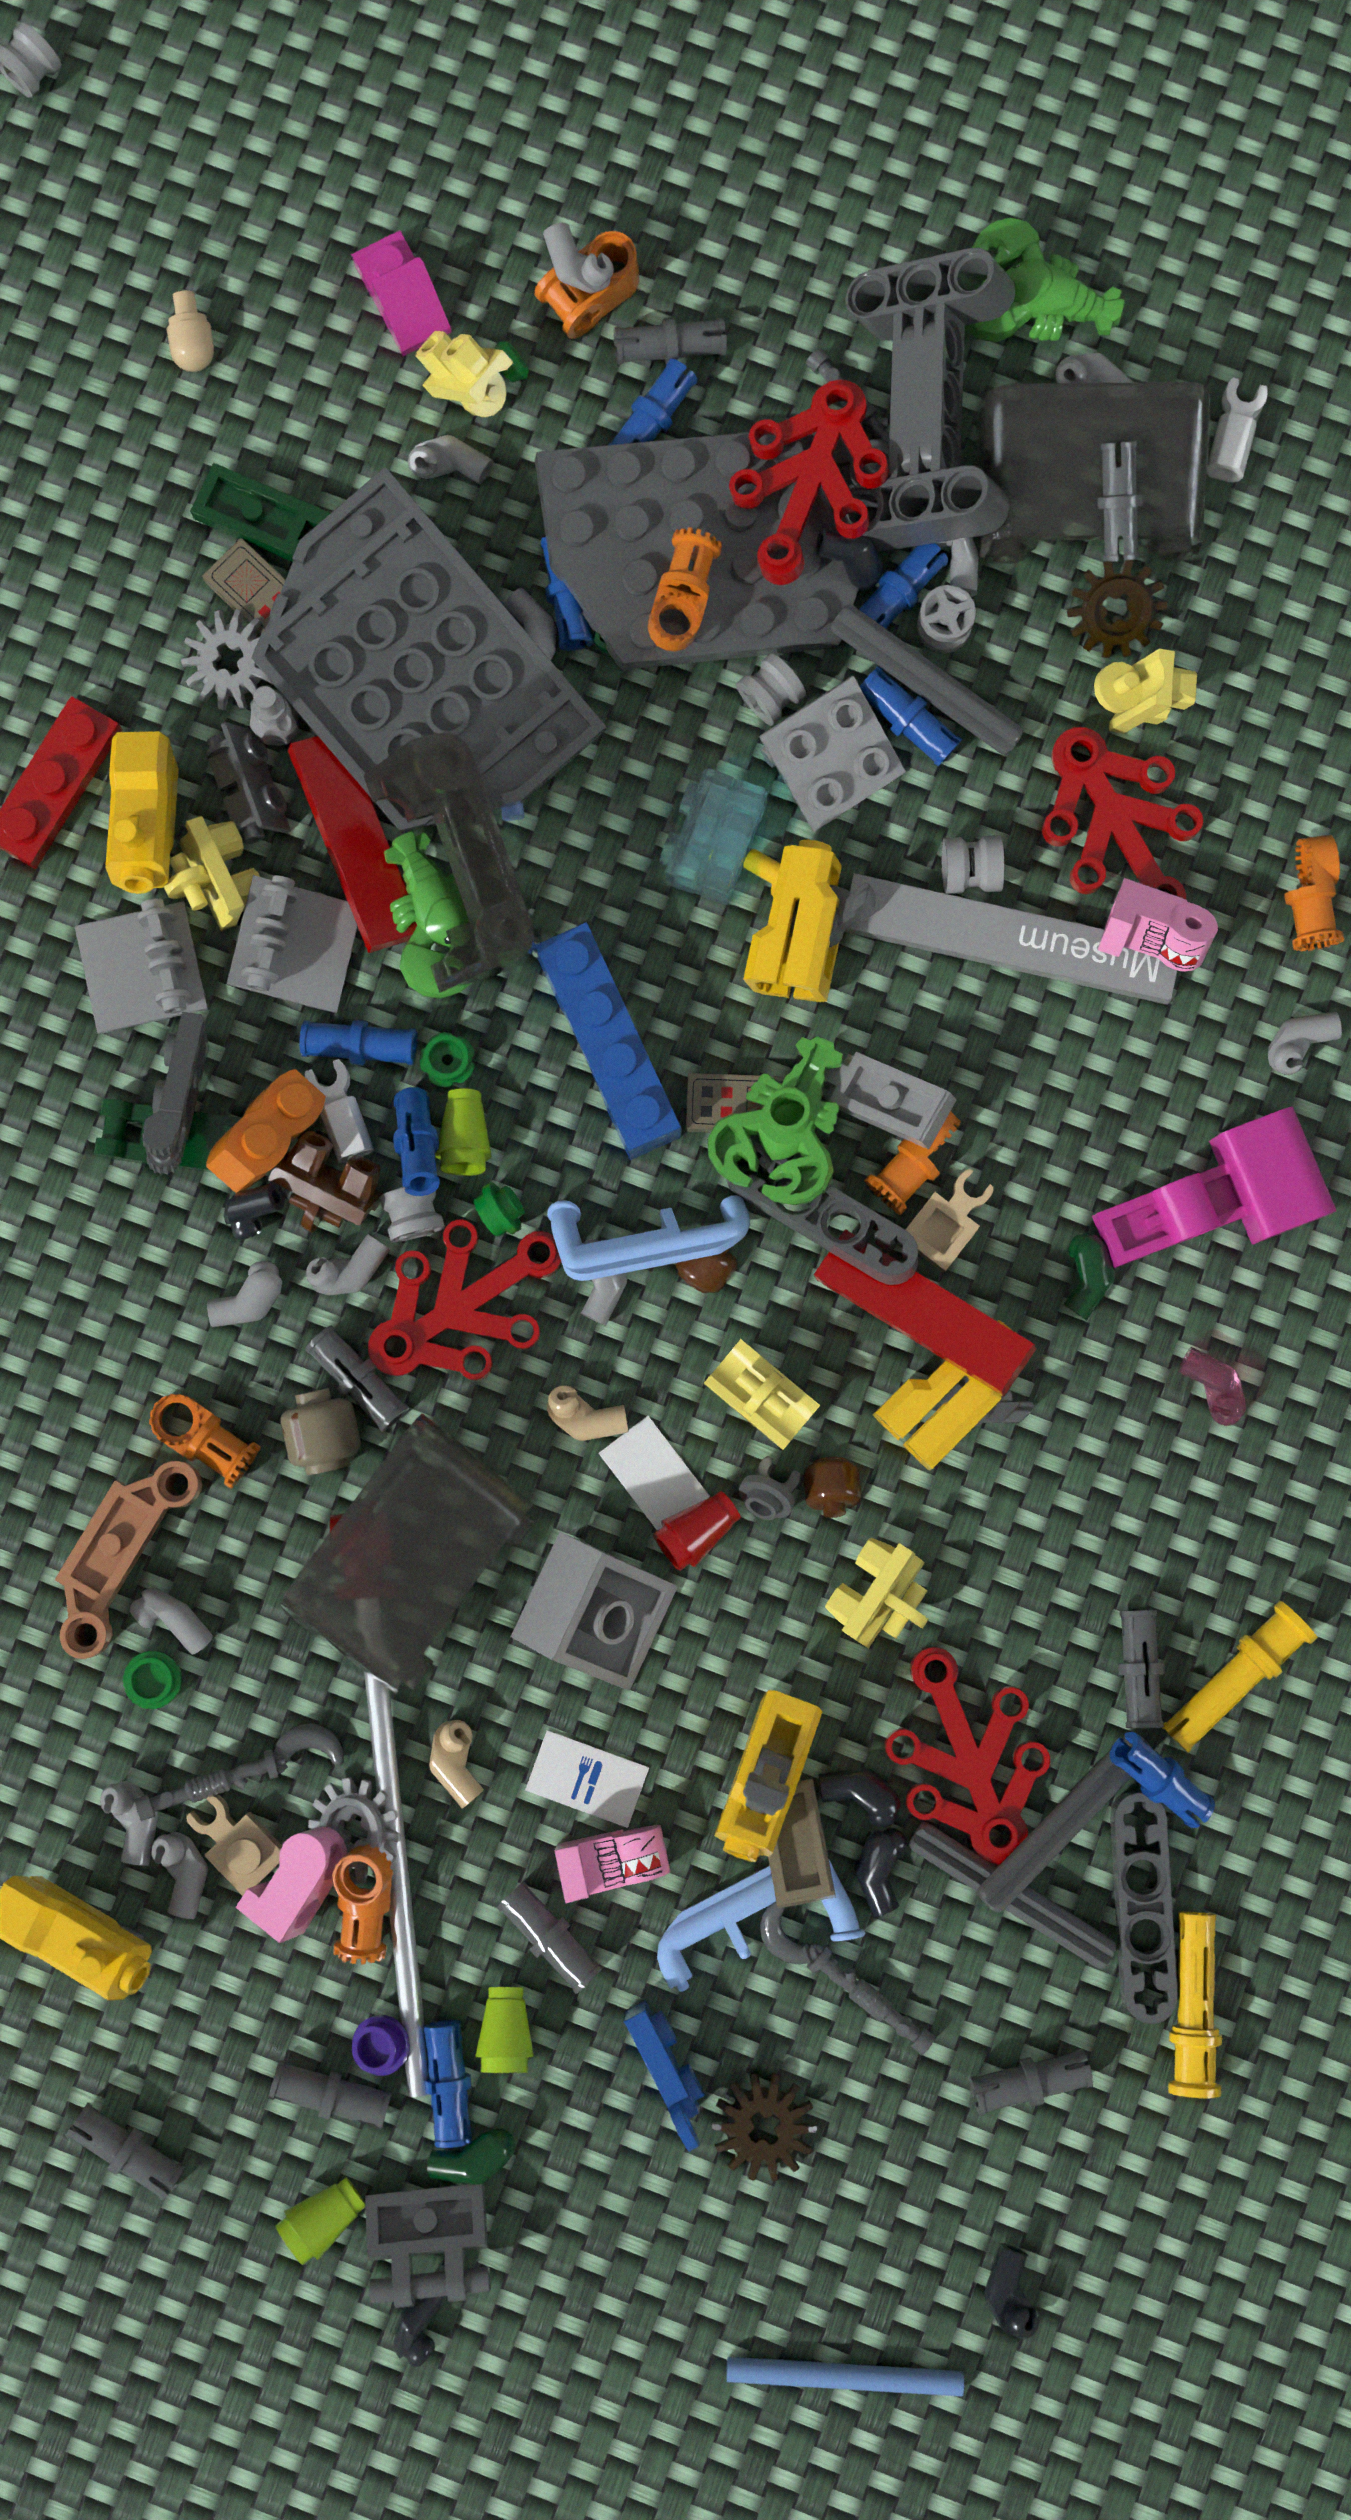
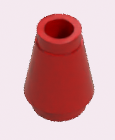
M720 1491L713 1497H708L661 1520L662 1527L653 1533V1537L670 1563L677 1570L681 1571L689 1564L696 1567L733 1527V1524L741 1519V1516L729 1497Z

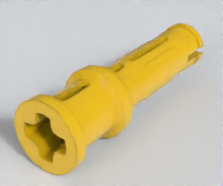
M1279 1600L1274 1605L1276 1613L1252 1636L1244 1634L1239 1639L1240 1643L1237 1645V1648L1240 1652L1167 1723H1164L1163 1729L1187 1753L1264 1677L1269 1680L1273 1677L1277 1678L1282 1673L1281 1665L1303 1643L1312 1644L1317 1639L1314 1631L1284 1602Z
M1178 1912L1180 1933L1178 1961L1179 2006L1178 2024L1172 2025V2030L1169 2031V2041L1175 2044L1174 2080L1168 2084V2093L1191 2098L1221 2097V2085L1216 2083V2047L1222 2045V2034H1219V2028L1214 2027L1213 2014L1216 1914Z

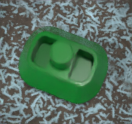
M507 341L497 342L494 349L503 350L513 362L507 370L498 373L501 376L504 375L512 383L527 379L529 368L516 349Z

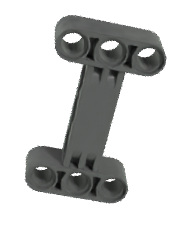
M968 248L868 270L859 274L847 289L845 301L851 315L875 338L881 341L893 340L888 479L877 488L869 489L859 484L850 489L853 498L861 500L866 505L868 512L872 510L877 512L875 518L869 523L867 531L861 536L870 539L876 551L895 550L986 535L995 532L1008 517L1010 505L1005 492L981 469L975 466H961L965 325L990 321L1001 317L1010 308L1016 292L1014 282L991 254L982 248ZM985 280L984 284L978 288V286ZM981 494V497L978 500V502L974 504L972 507H969L972 500L977 495ZM929 503L926 510L918 516L921 508ZM849 513L843 517L842 521L846 524H854L860 520L861 515Z

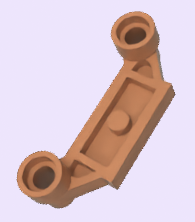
M170 1461L161 1465L151 1477L129 1485L115 1480L55 1578V1581L64 1585L68 1618L61 1627L60 1642L63 1649L70 1656L78 1659L91 1658L100 1655L108 1647L113 1636L112 1626L109 1623L108 1608L167 1511L173 1507L181 1508L192 1504L201 1493V1476L197 1469L189 1463ZM183 1474L188 1480V1488L184 1494L179 1495L174 1489V1482L178 1476ZM88 1624L93 1625L97 1631V1638L93 1644H90L84 1636V1631Z

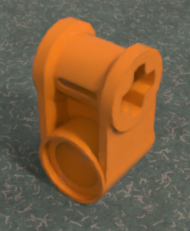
M617 231L604 232L578 251V253L587 256L593 253L596 255V258H598L600 253H603L611 262L619 261L626 265L623 270L613 273L609 285L604 290L588 293L562 283L558 279L554 267L538 282L534 295L542 304L549 303L564 322L562 330L569 339L581 337L590 331L601 318L636 292L639 285L636 247L632 240L624 233Z

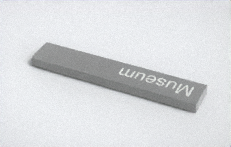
M854 873L850 893L856 892L862 884L869 883L876 894V904L871 917L864 922L858 920L844 930V932L1166 1005L1171 1001L1177 970L1166 966L1159 958L1123 947L1119 957L1098 951L1104 929Z

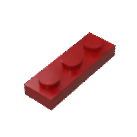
M70 696L0 809V849L37 869L111 750L112 738L117 732H122L123 729L119 723Z

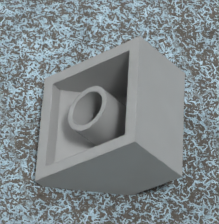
M559 1532L510 1637L553 1661L630 1691L678 1586L594 1546Z

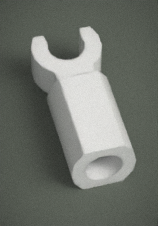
M1237 378L1231 379L1223 393L1222 407L1225 414L1219 419L1206 468V473L1210 477L1231 483L1240 481L1244 476L1256 430L1254 418L1261 412L1268 395L1267 386L1260 385L1252 402L1241 401L1236 394L1239 379Z
M338 1059L333 1061L337 1072V1079L331 1086L324 1087L319 1085L312 1069L305 1071V1078L326 1096L320 1115L329 1140L333 1144L332 1148L337 1162L347 1163L353 1155L366 1156L372 1153L374 1147L356 1098L354 1096H347L346 1092L350 1086V1075L345 1065Z

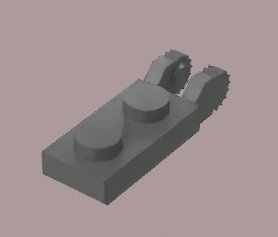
M182 1012L177 1033L169 1032L164 1050V1064L169 1066L166 1081L158 1080L156 1082L153 1094L154 1114L145 1119L142 1142L146 1149L147 1164L150 1170L153 1169L154 1173L158 1172L160 1175H168L170 1172L174 1173L176 1168L179 1169L186 1141L189 1137L209 1050L205 1020L202 1014Z

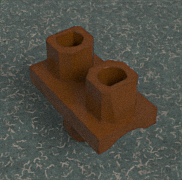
M307 1131L298 1139L292 1150L272 1169L268 1180L293 1192L289 1203L305 1211L301 1227L309 1232L315 1231L322 1220L337 1228L341 1227L345 1219L360 1226L371 1210L375 1211L380 1204L379 1197L384 1194L376 1190L381 1170L380 1165L363 1156L353 1155L347 1161L343 1172L326 1164L333 1147L330 1140L313 1131Z

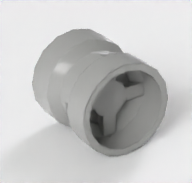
M1000 835L982 836L978 842H966L962 837L943 838L942 880L946 894L963 893L968 887H980L984 892L1002 891L1004 884V850Z

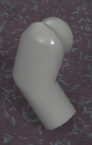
M557 223L544 231L543 235L556 275L562 283L588 293L602 291L609 285L614 271L611 260L603 253H600L598 258L593 253L589 256L578 253L569 224Z
M1100 353L1067 357L1060 362L1056 369V381L1061 389L1071 393L1101 391L1119 408L1129 401L1138 388L1131 379Z
M444 435L416 445L409 454L408 466L413 474L425 479L458 471L481 484L489 475L493 466V460L456 437Z
M518 588L508 597L504 607L551 660L556 649V623L523 588Z
M1329 1012L1297 1017L1283 1022L1268 1047L1269 1065L1284 1075H1292L1300 1071L1304 1065L1302 1060L1311 1044L1339 1040L1341 1038L1342 1028L1338 1013Z
M156 1587L142 1591V1597L130 1605V1613L143 1628H151L157 1620L161 1619L191 1655L201 1651L213 1638V1634L187 1604Z
M127 1781L110 1784L102 1791L100 1804L105 1813H112L126 1829L120 1861L128 1864L149 1866L158 1823V1813L156 1811L155 1817L141 1821L134 1799L145 1795L142 1790Z
M172 1832L168 1835L159 1836L152 1846V1858L156 1864L162 1863L175 1880L167 1912L177 1917L195 1919L208 1874L207 1863L192 1840L184 1834Z

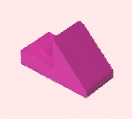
M400 230L352 254L354 265L403 356L419 349L435 331H443L446 334L451 333V327L421 257H414Z

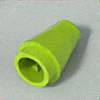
M460 1088L448 1092L439 1134L440 1145L435 1153V1157L440 1160V1169L444 1173L457 1176L478 1175L485 1172L486 1161L492 1157L483 1104L481 1103V1093L477 1090Z
M489 1987V1995L486 2001L475 2056L481 2057V2072H528V2057H534L526 2004L525 1999H523L524 1987Z
M346 2177L338 2184L335 2183L285 2210L286 2217L276 2224L275 2227L294 2257L301 2265H304L312 2257L319 2260L358 2216V2213L365 2208V2201Z

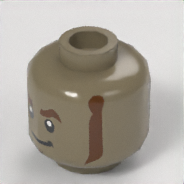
M329 1388L295 1395L297 1407L286 1410L280 1417L290 1463L297 1467H305L306 1475L350 1466V1456L355 1455L361 1448V1440L352 1403L345 1398L331 1399Z

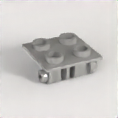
M854 676L849 677L759 736L764 744L760 751L765 761L771 768L777 767L813 832L906 772Z
M253 875L227 985L337 1013L357 930V924L348 901L294 887L295 881L287 877L274 875L272 880Z
M150 899L141 903L142 911L75 926L98 1034L181 1016L182 1012L194 1013L208 1010L184 901L164 906L163 899Z

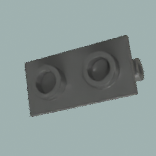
M227 722L222 723L221 727L224 733L216 734L207 740L209 748L205 753L219 790L226 791L238 785L239 791L223 799L230 821L235 823L244 844H253L265 838L263 829L282 833L290 832L291 829L285 816L287 804L282 792L273 783L266 763L268 761V751L265 744L256 737L252 729Z

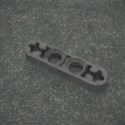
M752 1142L759 1160L761 1175L773 1182V1186H787L792 1183L790 1179L786 1178L778 1181L769 1178L770 1173L777 1166L789 1160H771L764 1152L761 1144ZM740 1159L737 1162V1167L740 1164L748 1166V1163L744 1159ZM755 1175L748 1176L753 1180L750 1188L735 1185L726 1179L730 1190L737 1196H740L743 1200L879 1282L888 1285H898L908 1281L916 1272L918 1267V1245L914 1237L905 1229L831 1185H828L825 1193L814 1199L806 1209L791 1211L786 1209L782 1203L774 1202L762 1194L763 1184H766V1182ZM848 1214L859 1220L861 1228L855 1237L848 1240H839L829 1233L828 1226L830 1222L839 1215ZM873 1229L877 1231L874 1234L876 1245L886 1251H892L897 1245L902 1247L903 1260L905 1261L903 1264L894 1260L888 1267L883 1265L882 1252L868 1243ZM867 1245L866 1252L864 1254L860 1253V1251Z
M1131 1790L1124 1792L1116 1798L1110 1813L1120 1995L1123 2005L1134 2018L1142 2023L1156 2024L1170 2017L1177 2004L1167 1816L1161 1803L1152 1802L1143 1795L1142 1791ZM1141 1801L1142 1808L1153 1813L1152 1821L1143 1823L1142 1832L1144 1842L1147 1844L1156 1842L1155 1852L1140 1848L1124 1852L1125 1842L1136 1845L1134 1826L1125 1823L1123 1820L1124 1814L1133 1812L1135 1802ZM1139 1860L1152 1862L1158 1874L1154 1887L1143 1893L1132 1891L1126 1881L1128 1868L1135 1861ZM1143 1919L1155 1921L1161 1931L1158 1945L1146 1952L1134 1949L1129 1938L1133 1925ZM1163 1960L1162 1969L1150 1967L1151 1981L1158 1990L1163 1991V1998L1154 1999L1153 2009L1146 2010L1145 2005L1140 2000L1134 1999V1992L1144 1990V1971L1139 1967L1131 1970V1961L1153 1964Z

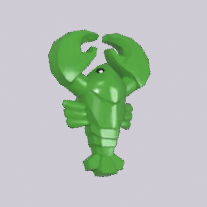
M1006 218L992 222L981 231L972 248H982L988 252H996L997 254L993 258L1002 268L1008 267L1019 258L1023 262L1009 268L1006 272L1013 280L1016 291L1010 308L1001 317L965 325V330L978 340L999 342L1013 336L1028 320L1035 322L1029 332V337L1033 340L1038 338L1045 341L1049 339L1051 341L1059 340L1062 334L1063 321L1084 323L1086 321H1094L1099 335H1110L1111 328L1119 325L1125 300L1120 299L1121 290L1112 286L1102 296L1098 295L1092 288L1075 279L1079 266L1058 254L1050 255V263L1046 262L1039 246V234L1027 221Z
M409 831L395 838L392 841V847L384 852L386 863L402 865L406 890L409 894L396 899L390 904L393 921L397 924L396 930L403 933L413 922L416 921L417 924L407 945L402 950L399 968L408 986L421 996L443 999L462 992L472 984V977L447 978L444 976L443 970L445 969L459 971L465 966L452 956L431 950L434 943L446 947L464 946L470 939L474 924L482 925L474 950L475 962L484 959L485 951L489 947L496 951V956L480 970L481 975L486 978L499 974L513 964L521 949L522 928L514 912L499 903L487 905L469 902L466 897L476 898L480 896V889L475 887V883L472 879L468 878V874L463 870H458L445 877L443 871L437 868L433 860L428 859L424 854L431 839L425 832L416 836L414 832Z
M817 1036L812 1040L802 1037L795 1046L803 1058L799 1064H795L790 1074L786 1075L782 1084L769 1074H762L758 1081L752 1085L751 1091L746 1093V1099L764 1105L761 1110L732 1113L718 1120L707 1139L708 1157L717 1172L731 1183L748 1188L752 1186L753 1180L738 1169L737 1162L740 1159H744L748 1163L749 1170L758 1172L759 1160L750 1135L759 1136L762 1148L771 1160H783L800 1153L801 1158L789 1160L777 1166L769 1175V1178L774 1181L786 1178L790 1179L792 1183L787 1186L763 1184L762 1194L774 1202L789 1205L810 1203L825 1193L833 1177L834 1169L830 1153L815 1134V1129L819 1128L828 1134L834 1131L833 1125L836 1124V1114L839 1112V1105L836 1102L820 1100L823 1095L826 1069L842 1067L843 1053L835 1051L834 1043Z

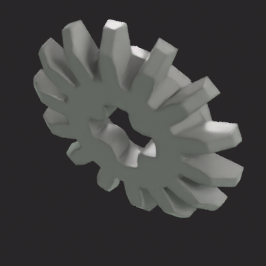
M237 609L230 624L225 623L222 610L214 611L215 628L212 630L203 620H199L196 625L204 636L202 641L199 642L190 637H186L184 641L186 645L197 649V655L181 659L183 667L196 666L198 670L186 680L187 685L191 688L203 682L205 685L199 699L207 703L211 695L216 693L218 695V709L224 711L227 709L229 697H234L239 710L247 708L244 694L251 692L254 695V692L259 688L257 684L261 679L272 683L251 658L260 638L255 633L263 622L256 617L244 627L242 626L244 611ZM224 645H227L233 651L241 649L244 657L237 661L239 671L236 674L232 675L229 670H218L215 663L222 658L219 649Z
M351 1777L342 1779L344 1794L332 1783L326 1786L324 1789L331 1801L328 1803L318 1798L315 1799L312 1806L323 1814L320 1819H309L308 1828L329 1827L337 1831L344 1839L347 1853L358 1845L365 1846L366 1844H371L370 1847L372 1848L375 1846L379 1847L381 1853L385 1852L387 1854V1861L390 1860L393 1863L397 1856L391 1847L385 1843V1840L399 1842L401 1834L392 1829L385 1828V1823L399 1817L396 1810L383 1815L380 1813V1809L384 1806L388 1797L386 1792L380 1791L371 1801V1781L362 1780L358 1793ZM359 1815L362 1817L361 1827L368 1831L367 1838L357 1840L354 1845L351 1843V1832L344 1829L345 1821L354 1820ZM354 1861L350 1863L349 1873L352 1869H355L357 1884L365 1883L369 1865L361 1861ZM370 1867L371 1871L373 1872V1874H374V1876H375V1878H376V1875H375L373 1869Z

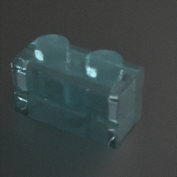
M705 768L700 783L690 780L679 808V813L687 815L680 835L673 832L669 833L659 861L660 864L667 866L666 883L689 893L698 894L708 900L729 906L743 869L744 860L750 851L766 809L768 791L763 787L743 780H736L730 775L710 768Z

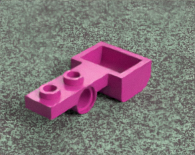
M1293 1106L1227 1130L1211 1139L1209 1143L1219 1164L1218 1167L1179 1179L1148 1194L1093 1215L1092 1218L1098 1233L1108 1247L1113 1268L1242 1219L1252 1245L1337 1212Z

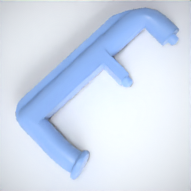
M737 1195L729 1196L721 1202L720 1210L725 1220L722 1223L680 1231L672 1208L660 1210L661 1229L588 1244H582L578 1232L577 1223L580 1220L581 1211L576 1204L565 1200L556 1201L550 1205L547 1213L551 1221L553 1237L564 1271L569 1277L579 1281L593 1280L717 1255L731 1248L744 1238L750 1227V1218L743 1198Z
M829 1860L836 1898L821 1900L828 1913L834 1933L831 1934L830 1938L832 1941H845L863 1937L865 1931L860 1929L853 1905ZM770 1866L679 1913L667 1928L658 1944L657 1959L669 1989L677 1986L680 1992L685 1991L689 1988L687 1980L693 1977L680 1951L723 1928L726 1929L741 1959H746L751 1955V1951L737 1922L776 1902Z

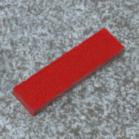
M318 736L290 743L288 749L289 756L368 953L409 941L417 927L416 921L405 932L400 933L396 930L397 924L394 923L393 913L390 910V904L393 901L409 894L397 864L386 863L384 852L390 847L369 795Z
M845 1229L838 1239L848 1240L856 1235ZM867 1245L860 1251V1253L864 1254L866 1252ZM881 1251L884 1266L888 1267L894 1260L898 1261ZM829 1252L813 1274L816 1280L1003 1397L1036 1351L1034 1343L917 1272L906 1282L898 1285H888L877 1281Z

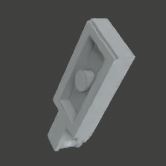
M858 1052L854 1056L848 1054L842 1067L826 1069L824 1075L825 1083L823 1088L828 1090L824 1099L827 1102H836L839 1105L840 1111L928 1150L956 1102L955 1097L947 1090Z

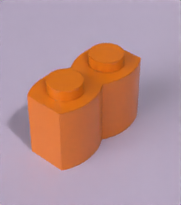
M296 1069L282 1074L249 1105L244 1116L216 1142L209 1153L206 1167L235 1193L249 1189L282 1160L290 1143L316 1121L324 1107L326 1096Z

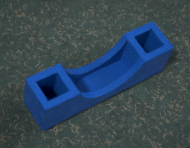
M587 922L536 944L535 948L540 965L580 1045L629 1159H635L681 1138V1126Z

